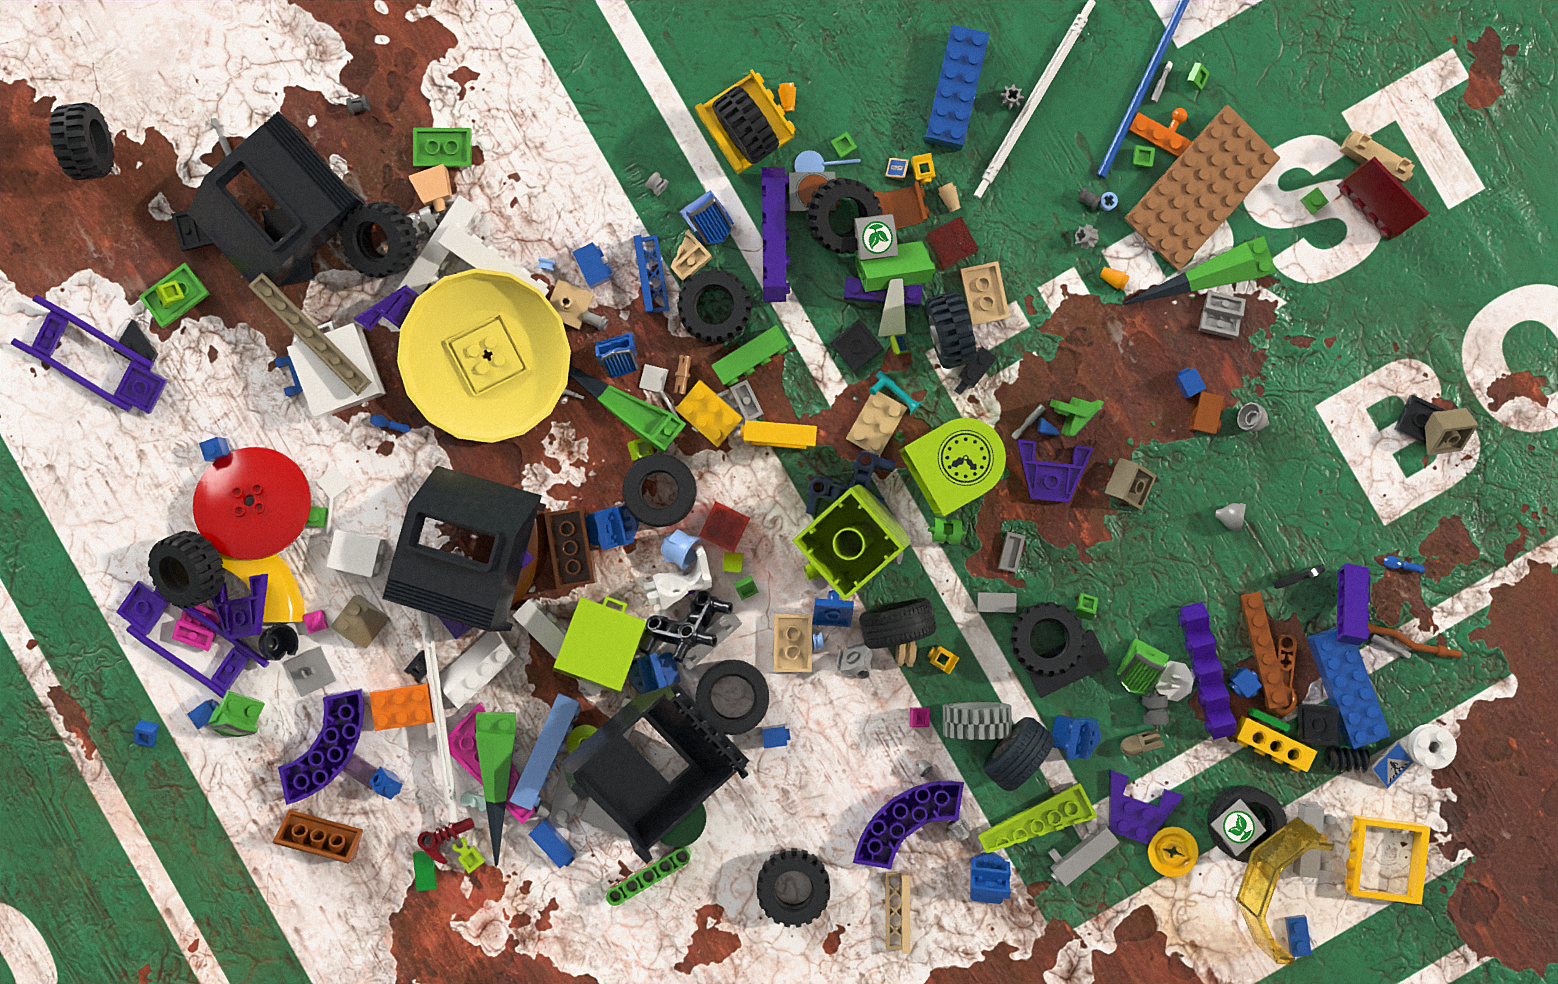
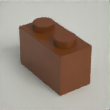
M1202 391L1196 393L1188 430L1208 435L1216 434L1221 427V420L1219 418L1225 408L1224 396Z

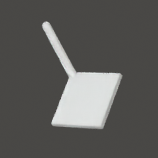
M645 364L639 388L659 392L672 414L678 417L663 391L668 370Z
M336 466L317 480V483L330 498L326 534L330 533L333 499L350 486V483Z

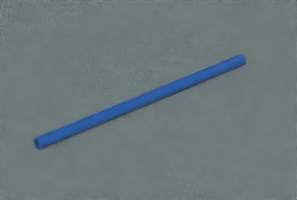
M1179 0L1096 174L1098 177L1106 178L1190 0Z

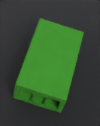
M923 241L898 244V255L860 260L857 250L854 265L865 292L888 289L892 279H903V286L931 282L935 273V264L931 262L929 250L925 248Z

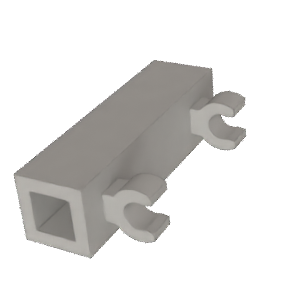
M733 611L730 615L724 613L705 631V633L716 635L717 644L715 647L699 644L689 649L683 662L679 664L684 669L688 668L691 670L742 625L740 619Z
M1306 801V804L1299 803L1293 873L1299 877L1319 878V870L1332 871V863H1329L1328 860H1320L1323 823L1336 825V817L1332 814H1324L1325 809L1314 801Z
M1091 820L1086 821L1084 825L1091 834L1063 857L1054 848L1048 852L1056 862L1050 868L1054 872L1051 875L1058 884L1062 882L1067 886L1120 843L1104 824L1097 828Z

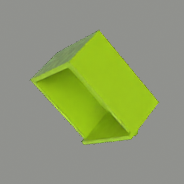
M605 596L603 604L580 597L552 670L619 694L647 621L624 613L627 603ZM607 602L622 606L621 612L607 607Z

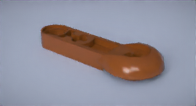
M1289 634L1280 635L1276 642L1275 652L1289 705L1267 708L1270 713L1276 716H1286L1292 713L1297 704V696L1292 686L1297 641L1295 637ZM1286 637L1291 640L1289 648H1284L1282 645V641ZM1281 650L1290 652V654L1285 656L1284 653H1281ZM1286 659L1289 660V663L1284 665L1280 661Z

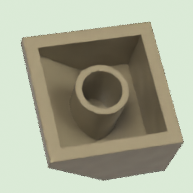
M1467 408L1437 411L1431 414L1425 425L1428 455L1457 452L1464 449L1478 426V423Z
M1119 458L1118 463L1114 467L1112 477L1107 483L1105 493L1118 501L1142 510L1157 475L1138 463Z
M355 595L330 627L344 638L367 648L390 617L361 595Z

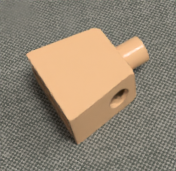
M443 164L409 176L424 205H433L436 214L447 211L444 201L452 199L448 169Z

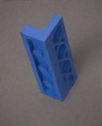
M633 236L645 311L647 314L670 311L658 236ZM654 240L655 248L650 254L644 249L643 242ZM651 258L658 262V267L654 272L647 268V263ZM654 276L661 280V286L657 291L650 287V282ZM657 295L664 299L665 307L654 308L653 301Z

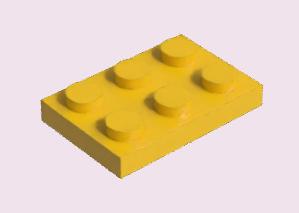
M701 380L697 382L675 409L717 447H720L743 419L741 415Z

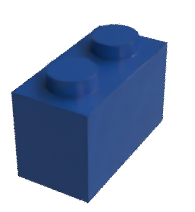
M592 242L572 252L591 289L612 280L609 275L612 273V270L608 263L604 264L601 258L604 254L600 246L596 247Z

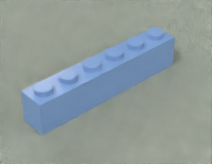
M560 692L558 693L510 802L528 810H532L533 806H538L542 797L538 794L541 788L545 789L550 778L546 776L549 770L553 771L558 760L555 759L557 752L561 753L566 742H563L565 734L570 735L574 726L571 724L573 716L578 717L582 708L579 706L580 701Z

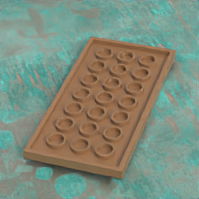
M1226 105L1123 219L1176 271H1180L1281 157L1229 105Z

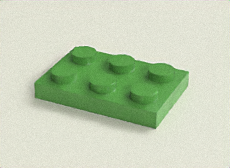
M413 128V166L415 168H433L443 164L445 167H472V129Z
M183 263L141 294L139 298L158 324L165 328L209 296L210 293L187 263ZM176 280L184 295V299L168 307H163L156 293L157 286Z

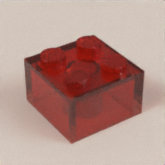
M962 216L927 233L925 237L942 272L977 254L979 251Z
M715 501L699 536L734 553L751 518Z

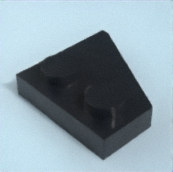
M188 210L171 214L182 252L214 245L212 240L187 214Z
M131 319L119 343L155 362L159 355L158 352L150 344L147 335L138 326L139 323ZM116 349L113 350L114 352L118 353L119 355H121V356L125 357L126 359L132 361L131 358H129V357H127L126 355L122 354V353L119 352L118 350H116Z

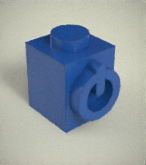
M1241 666L1227 678L1230 682L1228 684L1229 688L1240 699L1243 697H1254L1258 694V689L1262 687L1259 682V676L1254 671L1250 672L1246 667Z
M381 766L369 780L377 794L390 800L401 792L400 790L403 785L394 772Z

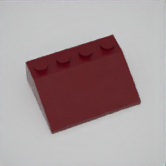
M1376 157L1353 169L1336 185L1340 193L1353 202L1354 208L1361 211L1366 216V220L1370 224L1375 225L1379 229L1380 235L1388 240L1399 236L1429 214Z

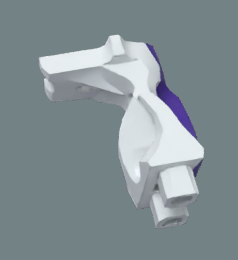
M702 545L695 548L697 561L692 573L685 575L684 571L657 573L652 575L653 581L643 583L649 606L660 604L661 609H667L676 601L695 593L697 590L712 589L706 552L703 550Z

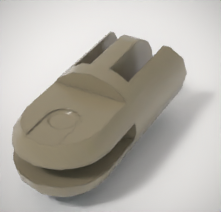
M1153 729L1126 737L1122 740L1120 748L1124 755L1135 756L1162 748L1165 745L1161 741L1162 738L1158 734V729Z

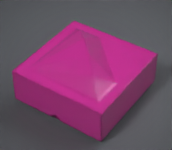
M323 610L303 616L308 634L329 628Z
M910 707L909 727H929L930 708Z

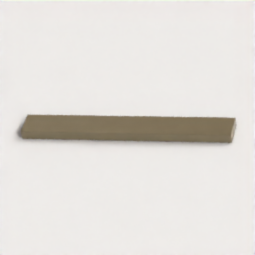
M261 273L248 285L357 396L372 383L265 274Z

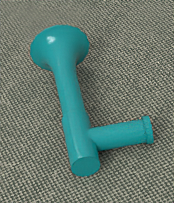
M881 370L875 376L879 381L869 388V392L875 395L885 385L906 403L910 409V416L923 403V401L917 402L911 399Z

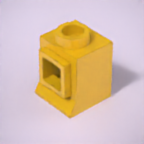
M931 153L912 157L911 165L915 182H919L921 185L931 183L936 176ZM928 164L929 172L921 173L919 165Z
M938 644L936 648L932 647L927 655L929 657L928 661L948 674L951 673L959 659L958 656ZM941 653L949 657L945 665L936 661Z

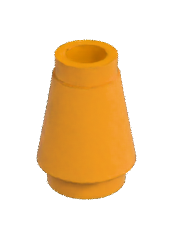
M794 83L779 84V89L777 90L784 112L795 111L796 87H794Z
M1104 267L1100 274L1103 280L1117 290H1123L1130 276L1126 275L1127 272Z

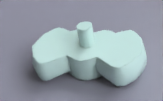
M468 791L461 796L462 807L470 805L473 808L477 807L481 812L486 810L485 796L471 794Z

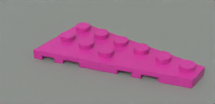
M479 702L447 737L450 755L483 786L476 741V713L486 712L482 702ZM512 762L505 808L523 824L537 808L533 806L532 810H528L510 802L520 779V775Z

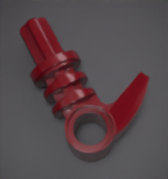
M471 817L457 823H450L449 821L448 826L442 825V829L437 827L435 832H422L417 839L418 845L433 860L446 864L448 861L438 851V847L444 844L445 840L449 842L451 837L455 840L459 839V834L475 827L474 821ZM430 835L432 843L426 846L425 838Z

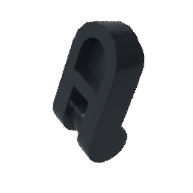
M424 650L419 652L404 670L406 674H411L418 684L427 675ZM417 665L422 668L421 672L416 669Z

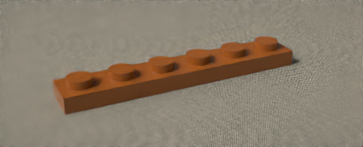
M1261 592L1240 595L1267 708L1272 709L1289 705Z

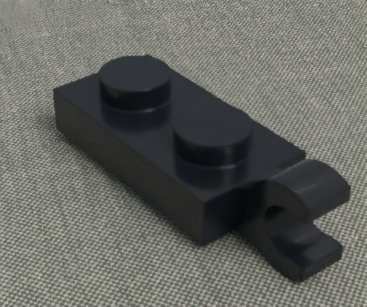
M981 346L977 351L976 360L973 363L967 364L958 377L962 381L954 391L961 395L968 385L974 388L997 357Z

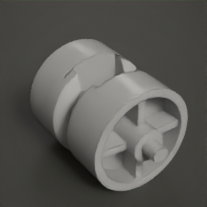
M429 205L420 209L418 214L413 212L407 215L414 222L412 225L417 230L416 238L425 236L426 231L430 233L435 231L439 226L438 217H440V214H435Z

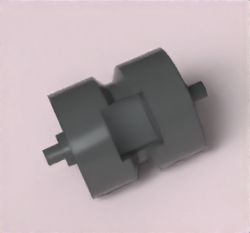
M1152 690L1153 694L1142 696V705L1146 708V711L1143 712V723L1154 725L1155 729H1159L1158 725L1169 723V714L1165 711V708L1168 707V695L1158 694L1156 690Z

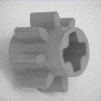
M1015 84L1009 89L1005 86L1003 89L1005 93H1001L999 98L1003 99L1001 105L1008 106L1009 110L1014 105L1018 108L1020 106L1018 101H1023L1024 96H1020L1022 88H1015ZM1008 96H1015V98H1008Z
M1088 224L1085 227L1079 226L1075 234V243L1081 245V248L1088 249L1089 246L1095 247L1094 244L1099 240L1098 230L1093 229V226Z
M958 818V821L952 820L947 825L949 830L946 832L952 841L956 839L957 842H961L970 835L968 830L971 828L965 819L961 821Z

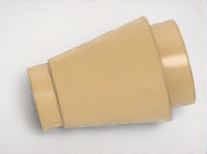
M952 182L938 188L940 192L938 194L950 212L961 208L956 186H953Z

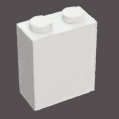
M335 530L326 567L367 577H377L382 568V563H380L381 555H384L386 551L385 539L345 530Z

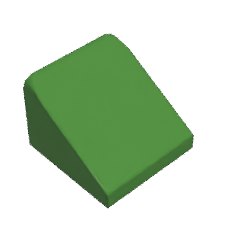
M1079 593L1074 610L1075 616L1092 620L1096 615L1098 598Z

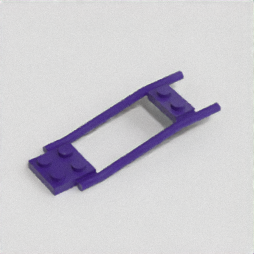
M38 295L33 297V302L50 310V313L47 314L32 347L16 338L11 341V345L48 364L126 412H129L133 405L148 414L152 413L168 382V379L151 371L154 362L137 354ZM69 321L132 359L114 396L51 358Z
M137 581L116 611L117 614L131 624L126 629L129 634L201 682L222 699L251 658L264 668L270 663L239 638L227 640L235 645V647L230 650L210 680L146 637L168 608L170 602H167L164 599L165 597L158 593L157 587L153 590L142 581ZM180 608L226 639L222 627L196 609Z

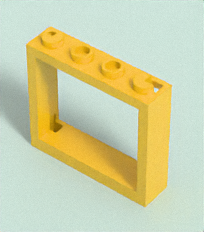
M745 420V425H741L740 437L748 445L814 450L817 426Z
M1354 815L1353 825H1350L1352 836L1348 842L1350 853L1346 861L1347 878L1344 879V883H1346L1345 892L1357 897L1422 905L1430 827L1423 823ZM1366 825L1414 831L1406 895L1359 889Z

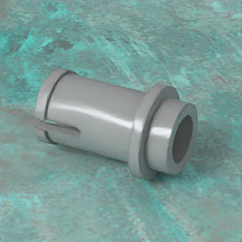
M586 311L583 316L584 323L593 325L598 330H605L608 325V319L605 316L601 317L589 311Z

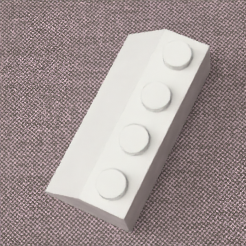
M487 632L439 676L440 686L451 702L460 709L520 654L499 632Z

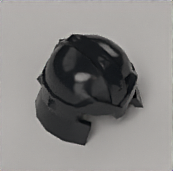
M286 624L273 625L271 628L266 629L258 641V647L263 658L271 661L281 660L286 652L287 655H295L299 644L297 633Z

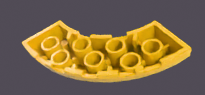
M220 552L218 553L223 561L222 567L238 576L249 589L250 576L268 574L263 622L304 621L305 607L303 597H301L298 588L299 584L291 573L288 564L278 554L259 560H239L223 555Z

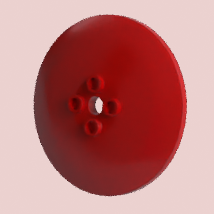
M264 447L237 449L229 452L228 456L217 459L200 478L193 497L194 521L199 533L205 537V540H209L213 548H216L221 554L239 560L268 558L290 546L303 531L311 511L310 486L300 467L283 453ZM254 497V503L251 506H246V498Z

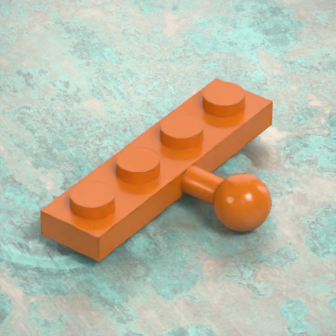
M1177 108L1173 111V120L1169 128L1138 112L1128 129L1133 134L1177 158L1192 143V141L1175 132L1178 125L1187 119V112L1183 108Z

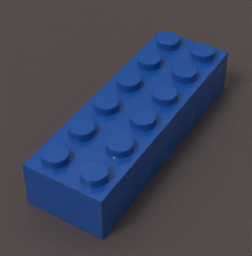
M952 25L925 135V143L961 151L967 133L990 33Z
M1337 627L1306 637L1330 705L1339 706L1340 732L1345 746L1356 749L1389 737L1390 733L1358 646L1336 641Z

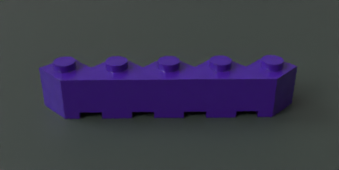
M762 167L763 302H786V294H790V283H786V267H790V256H786V240H790L789 229H786L785 213H789V202H785V186H789V175H785V167Z
M1203 602L1180 607L1178 622L1183 630L1184 646L1189 654L1192 666L1191 674L1196 682L1199 694L1198 702L1202 707L1206 721L1204 722L1205 729L1215 740L1235 735L1237 722L1229 708L1230 695L1223 683V668L1216 656V641L1209 629L1210 616Z

